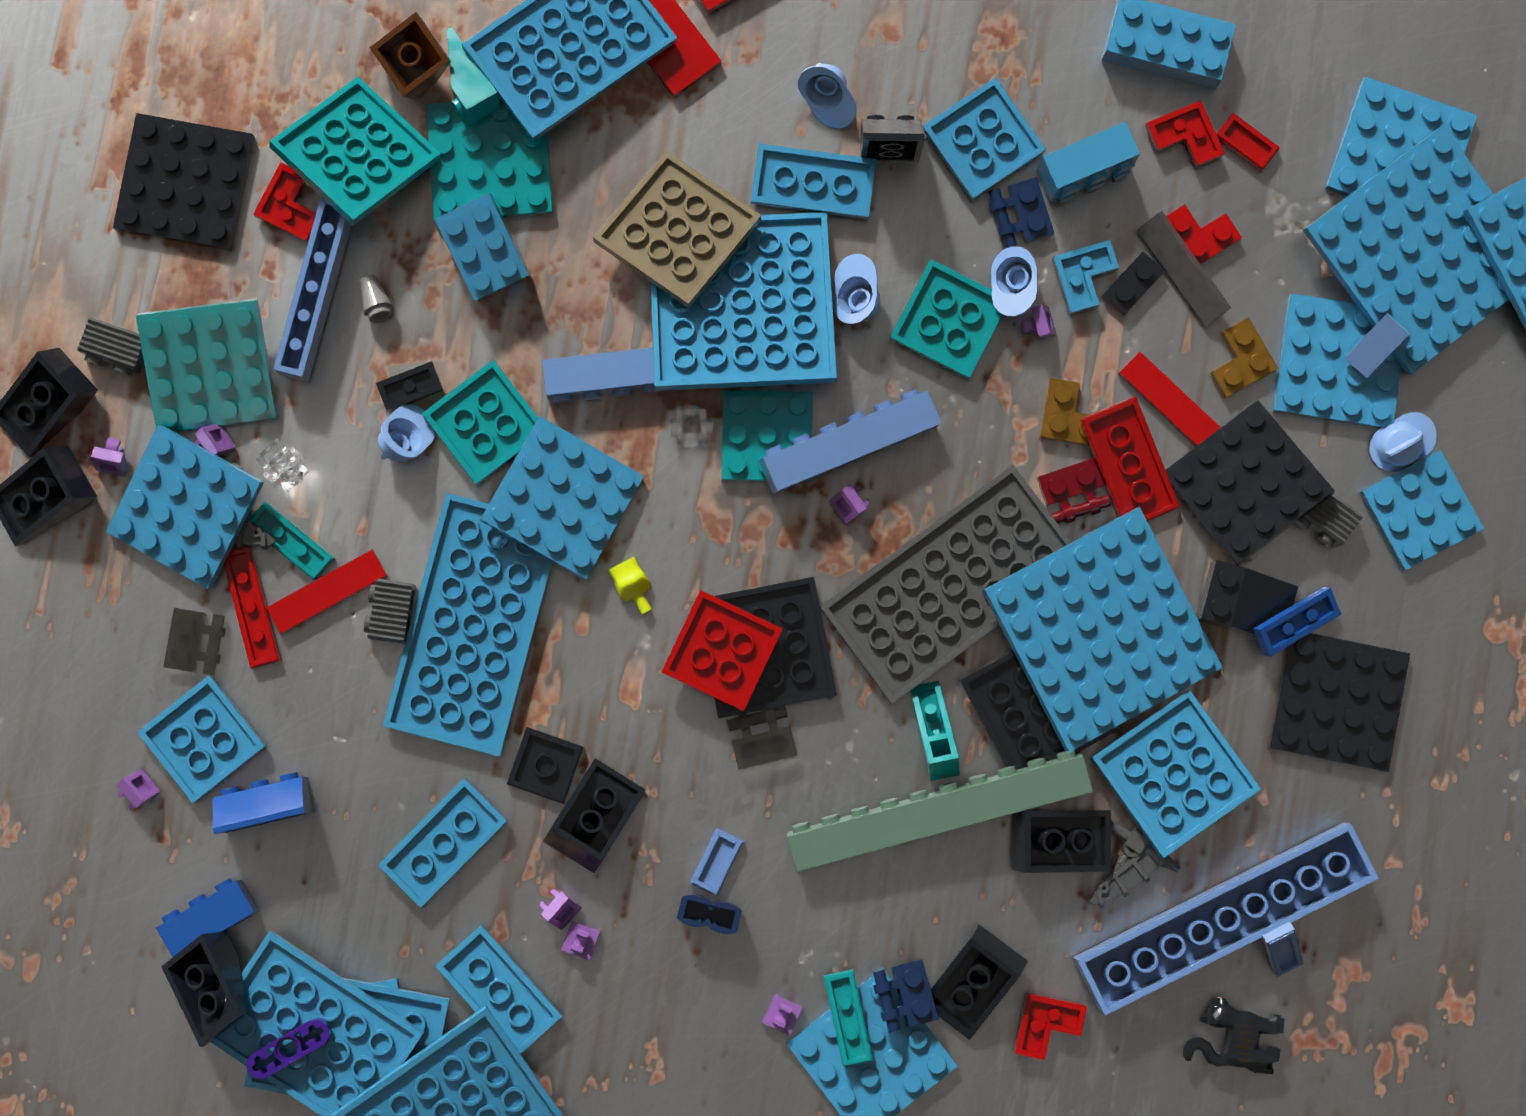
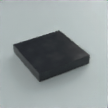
M526 727L507 785L564 804L584 747Z

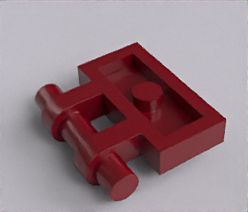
M1095 458L1037 477L1046 506L1055 503L1059 505L1060 511L1051 514L1058 524L1062 522L1066 524L1072 523L1077 517L1089 513L1095 515L1101 513V509L1111 506L1108 495L1096 498L1093 490L1104 486ZM1083 494L1086 502L1071 507L1068 499Z

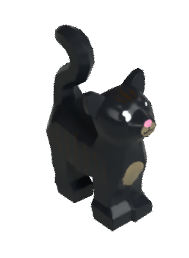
M1217 997L1213 1005L1208 1008L1206 1017H1200V1022L1215 1028L1229 1027L1223 1053L1217 1054L1211 1043L1202 1037L1192 1038L1186 1042L1183 1048L1184 1059L1191 1061L1194 1052L1200 1050L1207 1062L1214 1066L1244 1067L1254 1073L1273 1075L1272 1063L1279 1062L1281 1049L1275 1046H1269L1267 1049L1259 1048L1260 1035L1283 1033L1285 1019L1281 1018L1282 1015L1271 1014L1269 1019L1248 1010H1236L1229 1005L1226 998Z

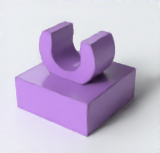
M1043 304L1031 308L1033 318L1021 321L1024 333L1038 332L1039 337L1045 339L1057 335L1050 309Z
M212 424L205 426L195 433L198 439L194 443L203 446L204 449L217 456L229 454L236 448L222 425Z
M108 438L105 449L94 446L91 459L96 471L125 477L128 464L123 453V447H119L120 440Z
M849 484L829 500L845 525L862 514L870 503L869 499L862 502L857 492L862 489L860 486L852 487Z
M142 769L123 778L117 785L120 789L118 792L119 798L125 795L131 802L128 806L130 810L142 806L161 792Z
M552 889L550 892L555 896V899L549 905L541 901L540 907L544 910L541 915L548 922L563 930L582 907L562 891L558 892Z
M571 921L561 951L591 960L600 930Z
M774 994L762 1023L790 1036L803 1007Z

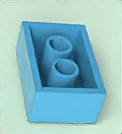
M1123 122L1043 156L1036 171L1050 203L1056 200L1063 203L1076 197L1075 192L1086 188L1087 192L1101 187L1103 180L1111 177L1114 180H1118L1131 173L1130 169L1135 166V162L1140 156V152L1127 123Z
M487 193L434 219L474 301H479L531 276L492 194Z

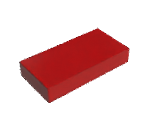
M1235 113L1230 115L1216 134L1222 145L1260 173L1280 149L1278 145Z

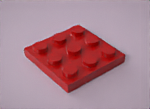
M700 590L661 673L744 711L783 628Z

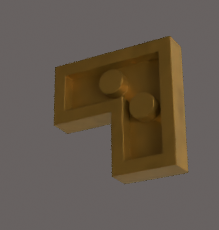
M1249 317L1221 333L1235 359L1212 371L1210 375L1224 399L1278 369Z
M1055 378L1049 379L1040 438L1089 446L1079 419L1089 414L1075 412L1080 383Z

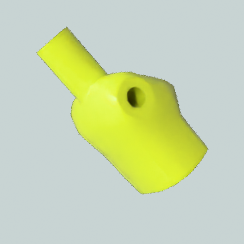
M632 557L608 570L622 601L634 600L641 615L652 609L644 595L650 589L651 583L641 569L636 557Z

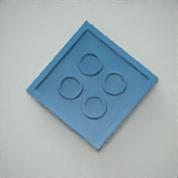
M996 77L923 125L925 135L971 201L1046 151L1042 142Z
M1441 450L1359 492L1402 571L1484 529Z
M208 675L137 732L192 803L198 802L267 747L211 675Z

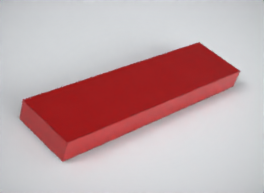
M1140 351L1118 373L1195 447L1221 428Z
M248 545L244 546L243 549H233L224 563V569L250 669L281 662L252 546Z
M372 549L266 608L280 634H284L375 584L377 579H384L388 575L375 551Z

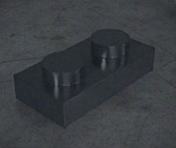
M1142 251L1102 297L1125 316L1165 270Z
M432 361L376 383L387 412L444 391Z

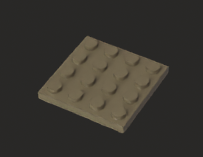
M666 150L595 234L593 241L684 306L690 308L761 222V215Z

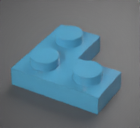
M1111 240L1056 255L1052 258L1070 315L1098 307L1100 304L1092 277L1119 269Z

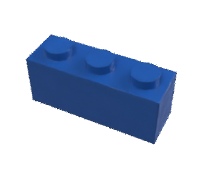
M229 878L215 886L217 892L211 896L206 897L205 894H202L189 901L190 908L182 913L177 909L161 918L164 923L156 927L172 957L201 934L225 932L260 911L243 880L233 882Z

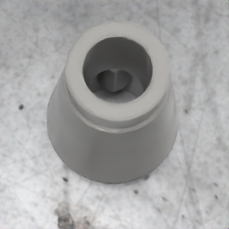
M369 275L362 278L359 283L361 285L364 315L371 322H379L389 318L392 315L391 308L393 305L377 277Z

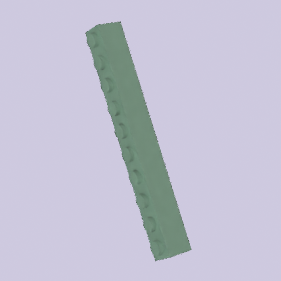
M1074 750L1064 751L1057 754L1058 759L1046 762L1045 758H1039L1027 762L1028 767L1016 770L1015 766H1009L998 770V775L987 778L986 774H980L968 778L969 783L957 786L956 782H950L939 786V791L928 794L927 790H921L909 794L910 799L898 802L897 798H891L880 802V807L869 810L868 806H862L850 810L851 815L839 818L838 814H832L821 818L822 823L810 826L809 822L793 825L791 827L792 831L787 832V839L796 871L799 872L1091 793L1093 790L1084 757L1081 753L1075 754Z

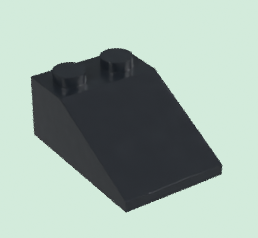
M869 115L867 119H861L860 157L877 159L876 161L919 162L925 141L921 120H914V117L910 115L897 116V119H885L882 115Z
M60 348L39 351L0 400V426L28 457H31L83 411L98 389Z
M69 445L43 448L0 484V520L15 546H20L78 512L97 496Z
M1215 560L1209 565L1196 616L1199 622L1256 637L1253 628L1294 605L1298 586L1245 567Z
M595 758L543 842L592 873H595L646 789Z
M1028 809L1013 813L1012 870L1024 873L1110 872L1111 810Z
M978 924L931 988L938 1017L970 1040L1021 976L1028 960Z
M226 932L201 934L161 966L200 1047L207 1045L245 1015L239 957Z

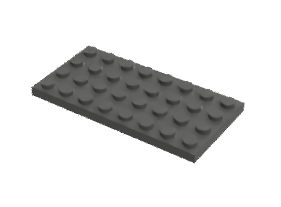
M1012 465L820 606V609L889 702L893 704L1000 625L982 590L1072 542L1015 466Z

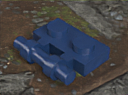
M1037 177L1008 185L1009 198H1002L1000 188L988 192L991 199L989 204L991 212L995 213L999 224L997 231L999 237L1003 238L1006 248L1017 245L1015 234L1022 233L1025 244L1054 235ZM1014 208L1017 223H1010L1007 209Z
M923 960L892 967L891 970L894 977L892 981H887L885 970L873 972L876 985H873L875 994H879L883 1012H881L882 1021H886L889 1033L901 1030L898 1017L904 1016L907 1028L939 1020ZM897 989L901 1007H894L890 990Z

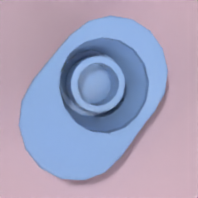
M823 62L817 64V66L805 69L798 79V89L815 116L828 127L838 129L847 127L856 116V103L847 88L846 77L838 67L824 64Z
M1012 246L1003 249L992 263L993 305L998 312L1005 316H1018L1030 309L1036 300L1038 290L1037 266L1034 257L1028 250Z
M852 254L845 257L835 270L834 313L839 320L846 324L868 322V319L876 313L880 305L876 266L867 256Z
M412 404L402 405L383 422L378 436V445L383 452L381 455L382 460L389 458L396 462H405L410 458L419 456L432 443L436 432L422 415L425 411L424 409Z
M1410 412L1394 420V424L1381 427L1374 433L1369 447L1371 459L1379 468L1385 471L1396 472L1405 469L1427 456L1433 450L1437 438L1435 425L1428 416L1422 413Z

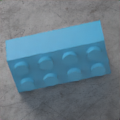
M1118 0L1102 61L1216 90L1223 78L1236 24L1146 0Z

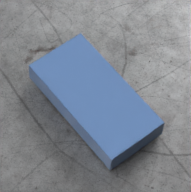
M1387 313L1345 356V359L1363 376L1368 378L1410 333Z
M716 828L690 883L717 896L744 841Z
M1290 922L1262 935L1271 969L1276 977L1303 964L1296 932Z

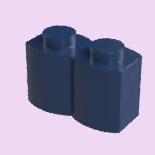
M685 894L681 899L677 919L689 926L702 927L707 925L718 933L733 934L737 933L742 909L731 902H712L699 894Z

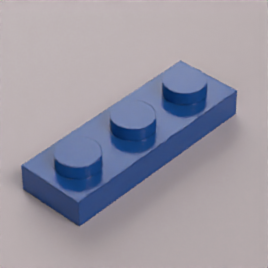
M1323 587L1253 628L1263 654L1271 657L1340 616L1341 612L1331 588Z

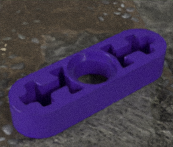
M313 1018L255 1051L247 1060L249 1074L257 1079L267 1078L323 1046L331 1037L330 1024L322 1018ZM311 1025H314L315 1028L322 1027L324 1031L320 1035L322 1040L319 1041L317 1037L310 1039L305 1043L309 1048L305 1049L301 1037L306 1036L312 1031ZM284 1040H292L297 1044L298 1050L295 1056L287 1057L282 1053L281 1044ZM275 1054L277 1059L266 1066V1072L263 1068L257 1069L255 1067V1064L258 1062L257 1056H260L261 1059H266Z

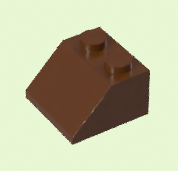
M418 12L412 14L369 47L402 96L410 99H415L434 85L452 62Z

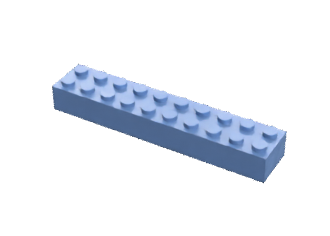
M1341 823L1072 958L1099 1012L1106 1016L1262 938V935L1288 922L1292 923L1378 880L1379 877L1352 824Z

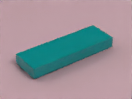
M266 501L248 520L264 528L265 532L276 539L271 546L314 581L319 579L335 560L332 555Z
M854 970L823 975L843 1067L873 1061Z

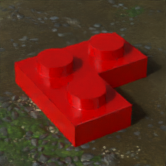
M1201 100L1149 121L1145 125L1156 152L1184 141L1195 167L1223 157L1225 154Z
M280 162L253 215L308 243L316 212L296 203L306 182L292 168Z
M1185 204L1166 216L1200 265L1242 239V236L1226 213L1203 228L1199 226Z
M1026 992L1014 1053L1045 1060L1051 1030L1077 1036L1082 1035L1087 1006Z

